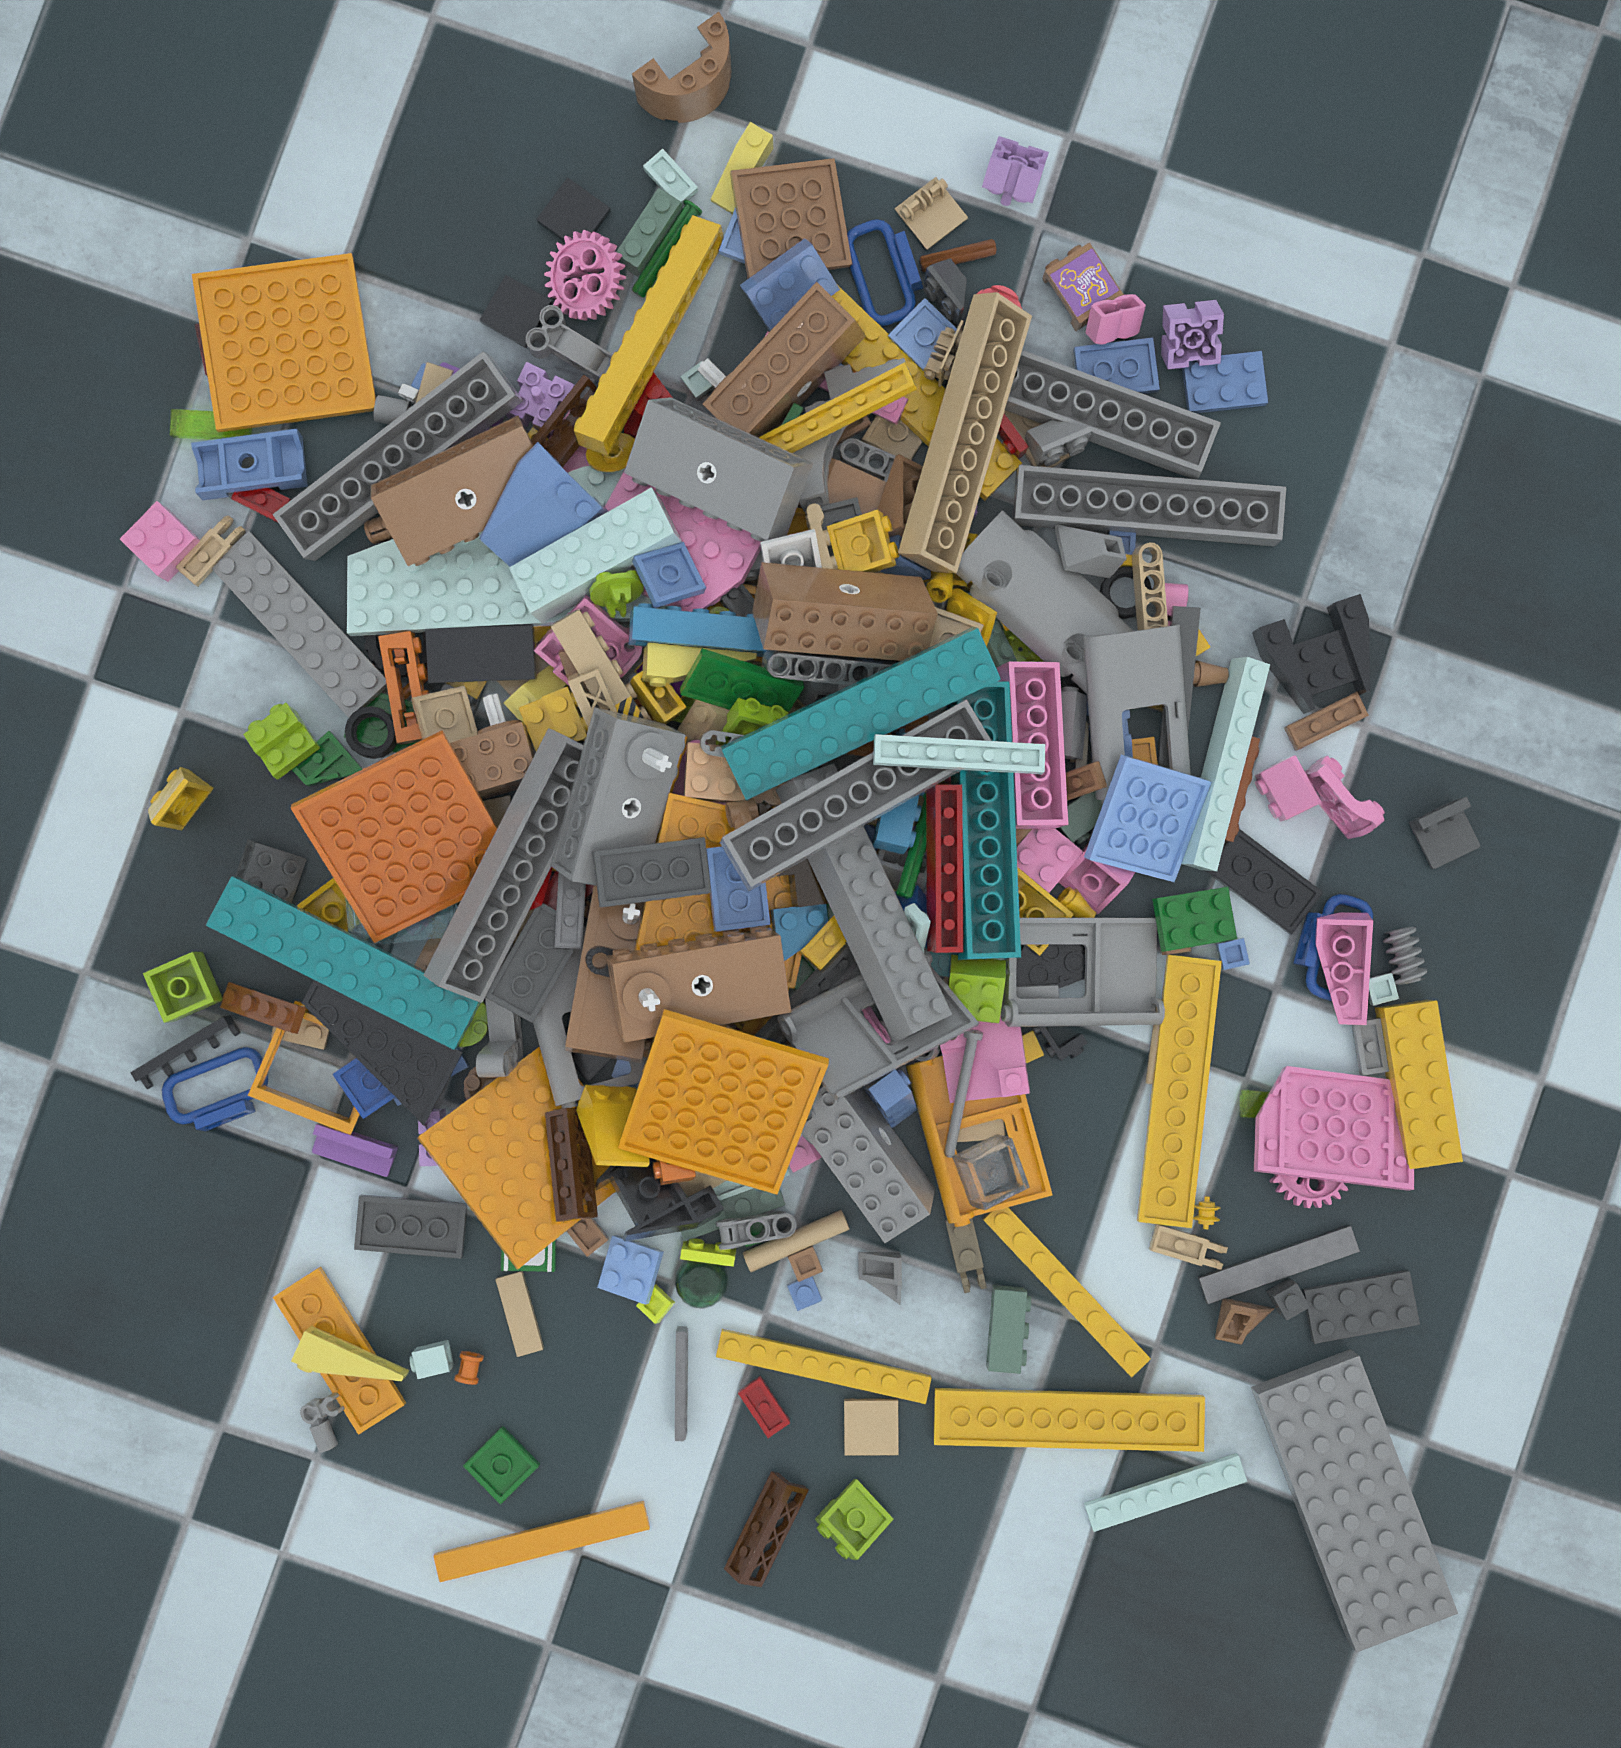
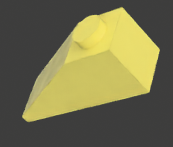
M752 122L749 123L733 150L710 199L711 202L733 214L735 202L730 172L731 170L762 167L773 150L772 134Z
M551 665L536 675L537 679H530L503 703L523 723L519 707L539 700L552 692L569 687L553 673L554 668Z

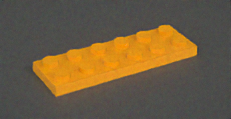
M321 1266L273 1297L299 1341L304 1331L313 1326L376 1355ZM320 1373L331 1392L339 1394L336 1400L340 1406H344L345 1409L343 1411L358 1435L406 1404V1401L392 1380Z

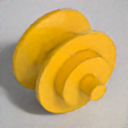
M1204 1196V1201H1199V1204H1195L1194 1207L1198 1209V1215L1194 1216L1193 1219L1198 1220V1224H1203V1229H1209V1225H1214V1222L1220 1221L1219 1218L1215 1217V1211L1220 1209V1207L1215 1206V1202H1211L1210 1197Z

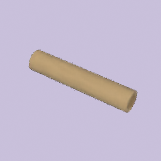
M839 1210L796 1229L787 1238L770 1240L743 1252V1256L750 1272H753L848 1231L850 1228L842 1210Z

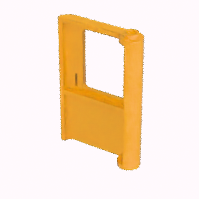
M943 1055L906 1066L949 1224L954 1223L955 1227L970 1224V1219L974 1216L1053 1195L1026 1095L1022 1094L965 1101L960 1129L996 1119L1004 1121L1021 1182V1189L1017 1192L976 1203L971 1202L957 1151L955 1150V1155L952 1158L946 1157L944 1154L954 1103H950Z

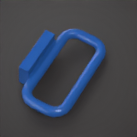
M879 219L870 220L853 227L847 232L852 260L850 270L864 311L880 326H887L903 320L915 307L914 292L924 288L905 231L894 234L891 226ZM875 230L881 231L884 235L905 298L903 308L886 315H878L874 309L854 248V240L857 237Z
M1337 894L1328 899L1322 914L1308 912L1293 963L1308 967L1306 973L1308 990L1313 995L1330 1001L1332 999L1329 989L1320 987L1317 984V975L1321 963L1315 944L1317 918L1331 915L1338 905H1345L1356 908L1361 913H1368L1373 920V912L1367 902L1345 894Z
M250 1047L238 1048L169 1076L163 1083L161 1091L170 1119L183 1125L194 1122L196 1130L208 1131L256 1112L253 1102L249 1101L254 1098L248 1096L250 1091L248 1089L183 1114L177 1108L173 1096V1088L180 1082L242 1058L251 1059L257 1075L263 1061L260 1053ZM268 1074L263 1084L265 1086L268 1085Z

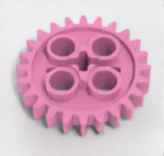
M583 230L581 234L575 231L573 232V238L564 236L565 245L556 243L559 249L558 253L550 252L554 260L553 262H546L551 267V271L544 273V275L550 277L551 281L547 282L545 287L553 289L548 294V297L556 299L553 305L561 308L563 314L583 321H587V318L596 320L597 314L606 315L604 307L614 308L611 302L612 299L620 300L616 291L624 290V287L619 284V280L626 279V276L620 274V270L624 269L625 265L617 262L621 259L622 254L615 252L617 246L609 243V238L601 236V234L596 232L591 233ZM596 254V260L592 264L593 256ZM573 261V267L569 270L570 263ZM600 281L601 286L600 289L597 291V284ZM578 288L577 295L574 297V291Z
M1275 1174L1270 1179V1183H1279L1275 1190L1276 1192L1286 1191L1284 1200H1290L1294 1197L1293 1205L1299 1206L1303 1201L1304 1208H1310L1312 1202L1315 1208H1321L1322 1201L1326 1205H1331V1196L1335 1199H1341L1338 1190L1348 1191L1343 1182L1318 1179V1187L1312 1190L1309 1186L1310 1178L1302 1177L1300 1184L1296 1182L1299 1177Z

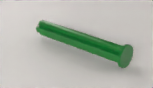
M684 200L683 204L685 206L633 285L632 291L637 296L644 298L649 288L656 281L660 268L665 266L669 259L672 246L676 245L680 239L683 226L689 223L692 215L702 214V210L693 202Z
M926 792L922 796L924 802L915 828L916 837L912 848H909L897 888V895L902 898L908 899L913 896L927 849Z

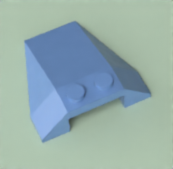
M537 442L518 461L479 539L511 567L609 511L571 477L558 461Z

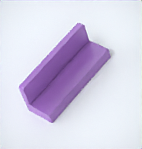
M320 1123L315 1125L313 1135L317 1137L312 1153L384 1177L389 1176L398 1146L356 1132H352L349 1135Z

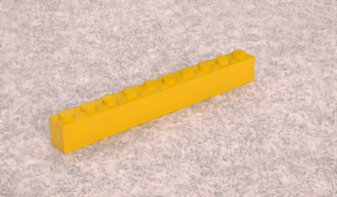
M692 215L689 223L683 226L678 243L672 246L667 263L660 268L656 283L653 288H649L645 303L641 309L636 311L634 323L630 330L624 333L618 352L613 353L606 374L603 373L601 375L595 394L589 397L584 414L577 419L574 425V432L580 446L606 456L609 455L719 252L723 241V232L720 224Z

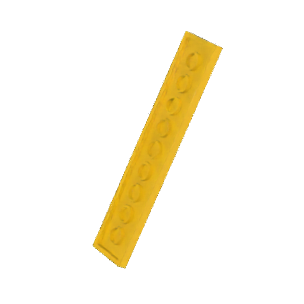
M839 287L840 290L833 294L832 297L856 320L866 335L841 363L844 366L850 364L853 373L865 367H875L885 364L889 360L904 358L917 390L904 396L908 399V402L904 407L900 420L929 447L946 389L942 385L941 387L938 386L939 382L935 378L934 380H929L924 377L925 372L888 337L889 334ZM997 438L980 493V497L984 501L1022 464L1014 454L1010 455Z
M1175 955L1166 956L1162 991L1165 1016L1162 1024L1159 1025L1137 1214L1138 1222L1192 1228L1222 961Z
M935 1388L934 1445L1204 1452V1395Z

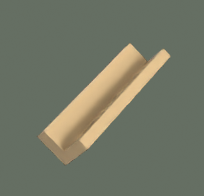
M599 667L581 675L575 673L568 676V684L588 728L597 701L608 705L610 711L618 712ZM595 676L600 686L596 696L587 693L583 681ZM601 691L603 692L605 699L599 697Z

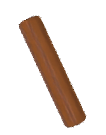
M993 239L924 255L919 260L920 268L923 272H926L927 267L949 258L955 264L992 256L997 251L996 243Z

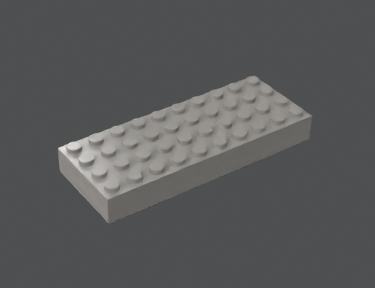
M1349 1349L1252 1386L1251 1390L1346 1639L1356 1653L1458 1614L1360 1356Z

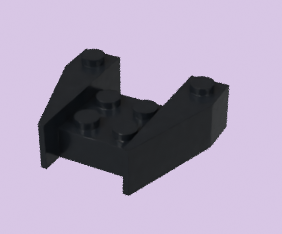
M1361 594L1337 601L1327 607L1335 630L1334 632L1293 645L1285 619L1259 627L1252 632L1261 659L1265 663L1270 664V671L1303 714L1316 709L1311 697L1313 695L1352 682L1355 691L1359 695L1370 691L1369 617Z
M649 1158L650 1163L648 1167L610 1166L597 1179L595 1189L598 1190L612 1183L635 1227L625 1232L623 1236L624 1242L696 1229L718 1217L724 1210L711 1185L688 1198L685 1196L679 1183L660 1185V1178L655 1179L653 1162H657V1160Z

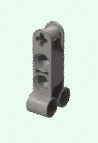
M554 305L544 307L540 312L542 328H533L526 335V344L530 353L538 359H544L552 353L599 382L603 373L606 374L613 354L567 327L564 315L559 307ZM550 317L559 318V322L555 325H548L546 323ZM537 339H544L546 341L540 348L533 347V343Z

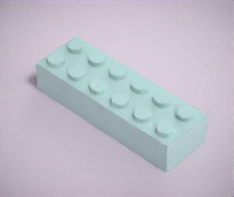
M651 487L514 564L509 569L529 612L543 623L579 603L585 595L590 597L589 589L596 582V576L599 573L610 572L615 574L625 573L630 570L636 571L632 563L634 556L681 543L682 540L661 498Z

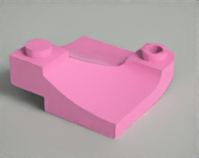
M585 595L568 614L578 608L582 614L586 611L588 612L595 624L591 628L596 637L602 635L609 647L606 654L610 661L617 660L624 672L619 675L622 678L639 659L643 646L634 645L632 649L627 648L625 643L629 642V627L625 628L620 625L599 605L594 604L590 597ZM551 628L536 644L534 652L554 668L553 673L569 686L558 654L559 650L564 648Z
M1328 756L1320 758L1305 773L1322 802L1318 805L1346 838L1351 839L1364 836L1384 822L1383 814L1385 812L1377 802H1372L1370 799L1362 802L1357 801L1345 788L1341 781L1345 775L1341 772L1342 766L1339 762Z
M1001 1015L999 1023L978 1021V1026L972 1029L983 1032V1038L977 1042L966 1101L1029 1094L1030 1086L1021 1027H1008L1002 1021ZM964 1033L957 1036L956 1039L949 1040L940 1045L950 1103H954L967 1041V1038L963 1036Z

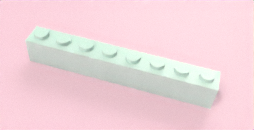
M1250 657L1231 659L1228 680L1224 685L1201 778L1212 783L1181 863L1182 865L1205 871H1217L1270 668L1268 663Z

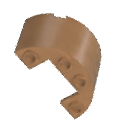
M717 12L697 27L700 34L709 44L708 47L700 51L701 57L671 79L666 76L654 58L632 73L637 102L652 116L664 121L668 119L678 121V123L692 122L710 114L725 98L730 86L732 68L728 29L720 12Z

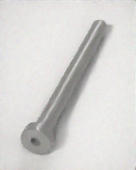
M974 1029L964 1032L963 1035L967 1038L944 1150L945 1156L950 1158L955 1155L977 1042L983 1038V1032Z

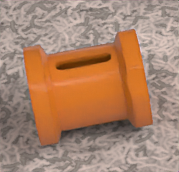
M461 1351L459 1356L461 1358L460 1368L454 1380L464 1384L476 1385L479 1381V1378H477L479 1364L483 1361L484 1356L470 1351Z

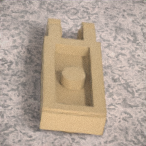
M816 503L809 504L806 509L805 520L808 530L815 529L822 568L838 569L835 556H830L827 548L831 546L829 533L827 530H822L824 519L822 508Z
M228 515L223 517L213 529L210 528L200 539V542L176 566V569L197 587L213 571L212 568L246 532L242 526H239L224 540L220 535L224 534L234 521Z
M1160 1224L1155 1225L1149 1246L1150 1251L1199 1266L1206 1265L1221 1270L1223 1263L1216 1259L1206 1258L1205 1254L1207 1248L1218 1253H1227L1228 1247L1211 1242L1207 1238Z

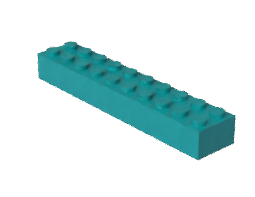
M971 627L721 746V749L745 799L748 800L874 740L876 734L885 735L1001 680L979 629Z
M997 681L948 704L949 710L967 699L991 741L1012 742L1009 681ZM961 770L951 776V785H962L963 952H958V960L1020 958L1021 941L1013 773Z
M231 876L206 926L453 1050L458 1048L481 1002L437 986L424 976L425 970L240 877Z

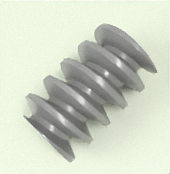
M1410 926L1385 932L1390 934V936L1383 940V942L1393 945L1386 950V953L1395 954V957L1389 961V964L1398 965V968L1391 971V973L1401 976V978L1395 981V985L1408 984L1425 979L1421 978V976L1427 973V969L1418 967L1425 960L1421 957H1415L1422 952V948L1413 947L1414 944L1419 942V937L1410 936L1417 930L1416 927Z

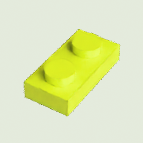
M693 1238L689 1239V1241H683L680 1259L734 1267L737 1248L721 1250L719 1249L721 1242L708 1244L701 1239Z

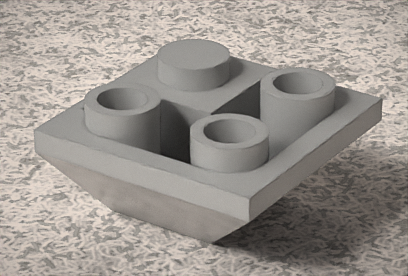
M1051 420L1027 430L1025 440L1036 465L1045 464L1048 467L1060 461L1061 456L1068 453L1070 456H1074L1084 451V447L1088 443L1093 430L1088 425Z
M1058 524L1054 527L1063 568L1066 571L1111 578L1126 560L1121 537Z

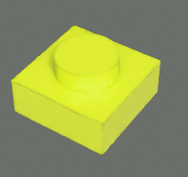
M654 1285L650 1303H638L636 1306L650 1320L657 1324L664 1318L675 1301L659 1286Z

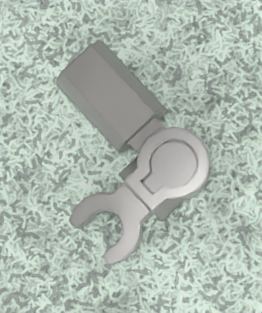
M332 1393L322 1399L314 1398L302 1406L300 1410L303 1421L311 1424L310 1431L319 1453L328 1451L338 1445L328 1419H325L328 1415L336 1416L345 1409L344 1406L336 1407L333 1404V1400L339 1397L338 1393Z

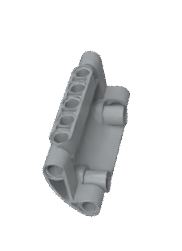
M1003 510L962 554L956 574L967 584L970 581L973 582L970 588L972 597L997 612L996 618L1044 662H1059L1060 676L1066 677L1072 673L1071 680L1087 694L1083 636L1133 631L1118 617V609L1080 573L1064 570L1061 556L1035 532L1023 530Z

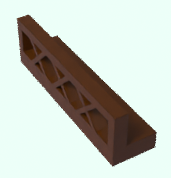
M585 375L580 378L531 439L533 446L539 442L558 461L562 468L580 447L574 432V425L577 419L584 414L589 397L594 395L597 390L594 383ZM586 387H588V392L584 395L583 398H580V395L583 392V390ZM570 409V414L566 419H563L564 414ZM552 430H554L553 435L551 436V438H550L549 440H546V439H547V435H548Z
M563 1108L545 1112L556 1222L598 1217L591 1149L578 1117L577 1108ZM574 1115L578 1117V1129L575 1126ZM578 1144L581 1147V1155H579L577 1150ZM581 1171L584 1174V1182L580 1178ZM583 1199L587 1203V1212H584Z
M771 1471L724 1567V1570L739 1584L762 1587L809 1491L807 1487L791 1483L780 1473ZM792 1491L797 1492L794 1500L787 1504ZM784 1516L782 1524L775 1528L777 1521ZM772 1541L770 1549L763 1553L766 1544ZM760 1566L756 1578L751 1577L753 1570Z

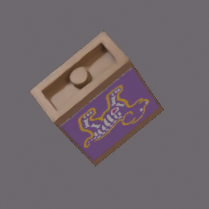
M1090 242L1083 247L1081 245L1075 246L1067 253L1068 256L1061 261L1059 259L1051 261L1045 267L1046 270L1042 277L1045 283L1049 281L1071 315L1072 320L1070 324L1075 331L1087 325L1090 309L1094 303L1102 300H1114L1124 295Z

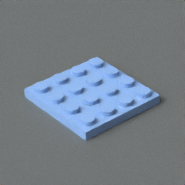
M1121 754L1084 857L1091 861L1175 882L1212 782Z

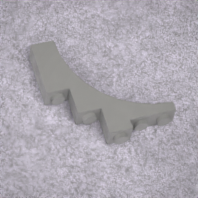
M905 359L889 360L885 364L865 367L853 373L850 364L836 366L829 371H825L824 374L830 399L832 400L904 363ZM828 401L815 402L811 406L805 407V411L807 413ZM847 426L793 453L813 463L799 501L804 512L809 504L811 505L812 503H816L819 506L830 504L828 493L829 465L835 446Z

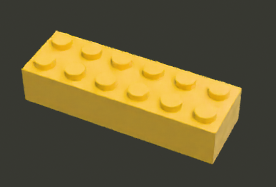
M1421 1000L1375 1007L1376 1018H1381L1389 1072H1385V1076L1391 1083L1395 1101V1113L1409 1169L1463 1162L1437 1000Z

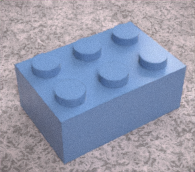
M805 238L740 285L769 331L777 325L816 282L831 296L840 290L814 246Z

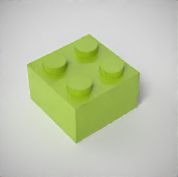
M191 952L143 973L164 1023L178 1021L223 1000L203 952Z
M951 955L948 979L949 988L977 1021L999 1023L1006 980V960H958V955Z

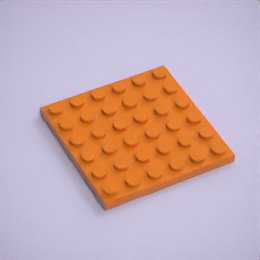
M443 730L291 804L292 812L374 943L461 901L498 829Z

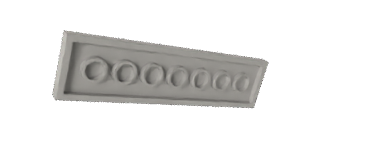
M250 531L242 536L212 568L348 717L358 709L368 706L387 688L385 676Z

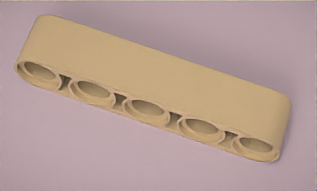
M1146 543L1135 548L1132 553L1137 630L1168 626L1162 550L1155 543ZM1144 549L1149 550L1152 554L1150 563L1145 562L1142 558ZM1146 576H1150L1154 581L1152 590L1145 587L1144 580ZM1149 603L1154 604L1156 607V614L1153 617L1149 616L1146 611Z

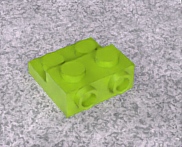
M738 698L727 713V723L721 732L746 735L788 715V712L779 705L769 707L761 705L754 698H748L747 700ZM725 736L726 742L716 740V745L727 744L730 737Z
M288 703L274 705L269 711L270 715L262 721L255 720L250 723L248 731L243 734L254 752L261 757L272 776L277 780L320 749V746L296 710Z
M853 1479L836 1499H832L815 1520L819 1524L816 1527L818 1532L826 1539L831 1537L838 1544L835 1550L846 1560L848 1557L858 1560L893 1521V1518L857 1479Z

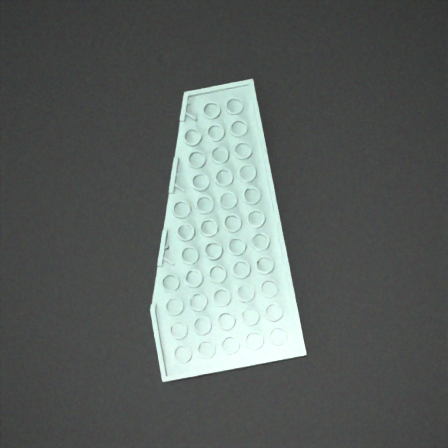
M584 466L570 471L568 474L605 507L625 468L615 472H602L595 470L591 466ZM483 531L479 532V536L470 542L465 543L463 540L454 544L455 547L445 554L437 552L429 556L430 560L419 566H415V564L407 566L393 539L347 556V634L349 636L394 634L406 631L420 633L425 632V629L521 625L551 626V624L565 617L577 604L541 623L529 612L509 566L479 539ZM641 595L635 601L626 604L627 613L625 617H621L620 612L616 611L613 619L617 622L630 621V612L634 606L638 607V604L641 603L652 604L650 598ZM600 606L604 611L608 613L606 607ZM666 606L657 607V609H665Z

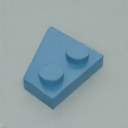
M826 904L770 910L773 930L781 936L784 961L803 949L828 922Z

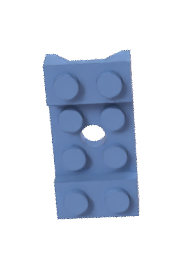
M298 429L191 443L197 461L199 484L196 486L195 492L202 501L229 497L228 493L269 487L278 486L281 490L308 487L303 436ZM245 458H254V464L250 468H242V462Z

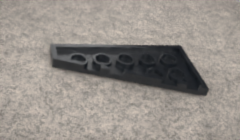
M314 980L302 1004L425 1126L463 1052L457 1049L453 1050Z

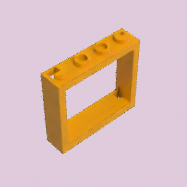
M294 1002V1004L305 1007L302 1002ZM306 1008L303 1019L324 1026ZM276 1028L248 1096L351 1135L360 1115L355 1107L350 1118L263 1085L286 1032Z

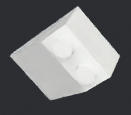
M815 529L760 542L764 563L822 568Z

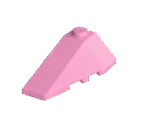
M1340 912L1317 918L1315 944L1339 1024L1367 1025L1373 920L1368 913Z

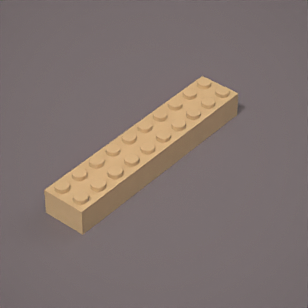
M998 292L973 295L898 550V554L933 572L957 573L1032 318V315Z

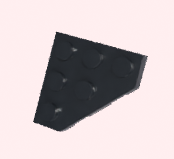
M1024 944L1021 949V957L1017 958L1016 986L1058 984V988H1062L1085 979V947L1082 944H1049L1040 956Z

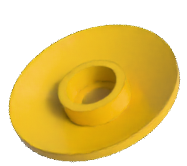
M620 433L608 456L587 448L586 459L588 464L595 470L602 472H615L626 468L635 439L628 434Z

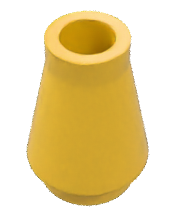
M937 572L927 583L926 589L932 601L942 603L952 596L955 573Z
M1067 887L1057 898L1062 905L1074 914L1073 917L1094 918L1096 912L1090 907L1078 889Z

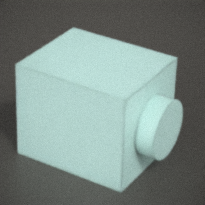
M449 1340L419 1346L412 1352L410 1366L412 1372H416L417 1379L450 1372L454 1367Z

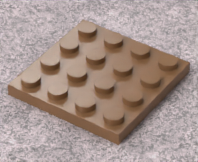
M835 158L731 170L730 178L748 279L804 238L814 246L828 270L848 268L852 265Z

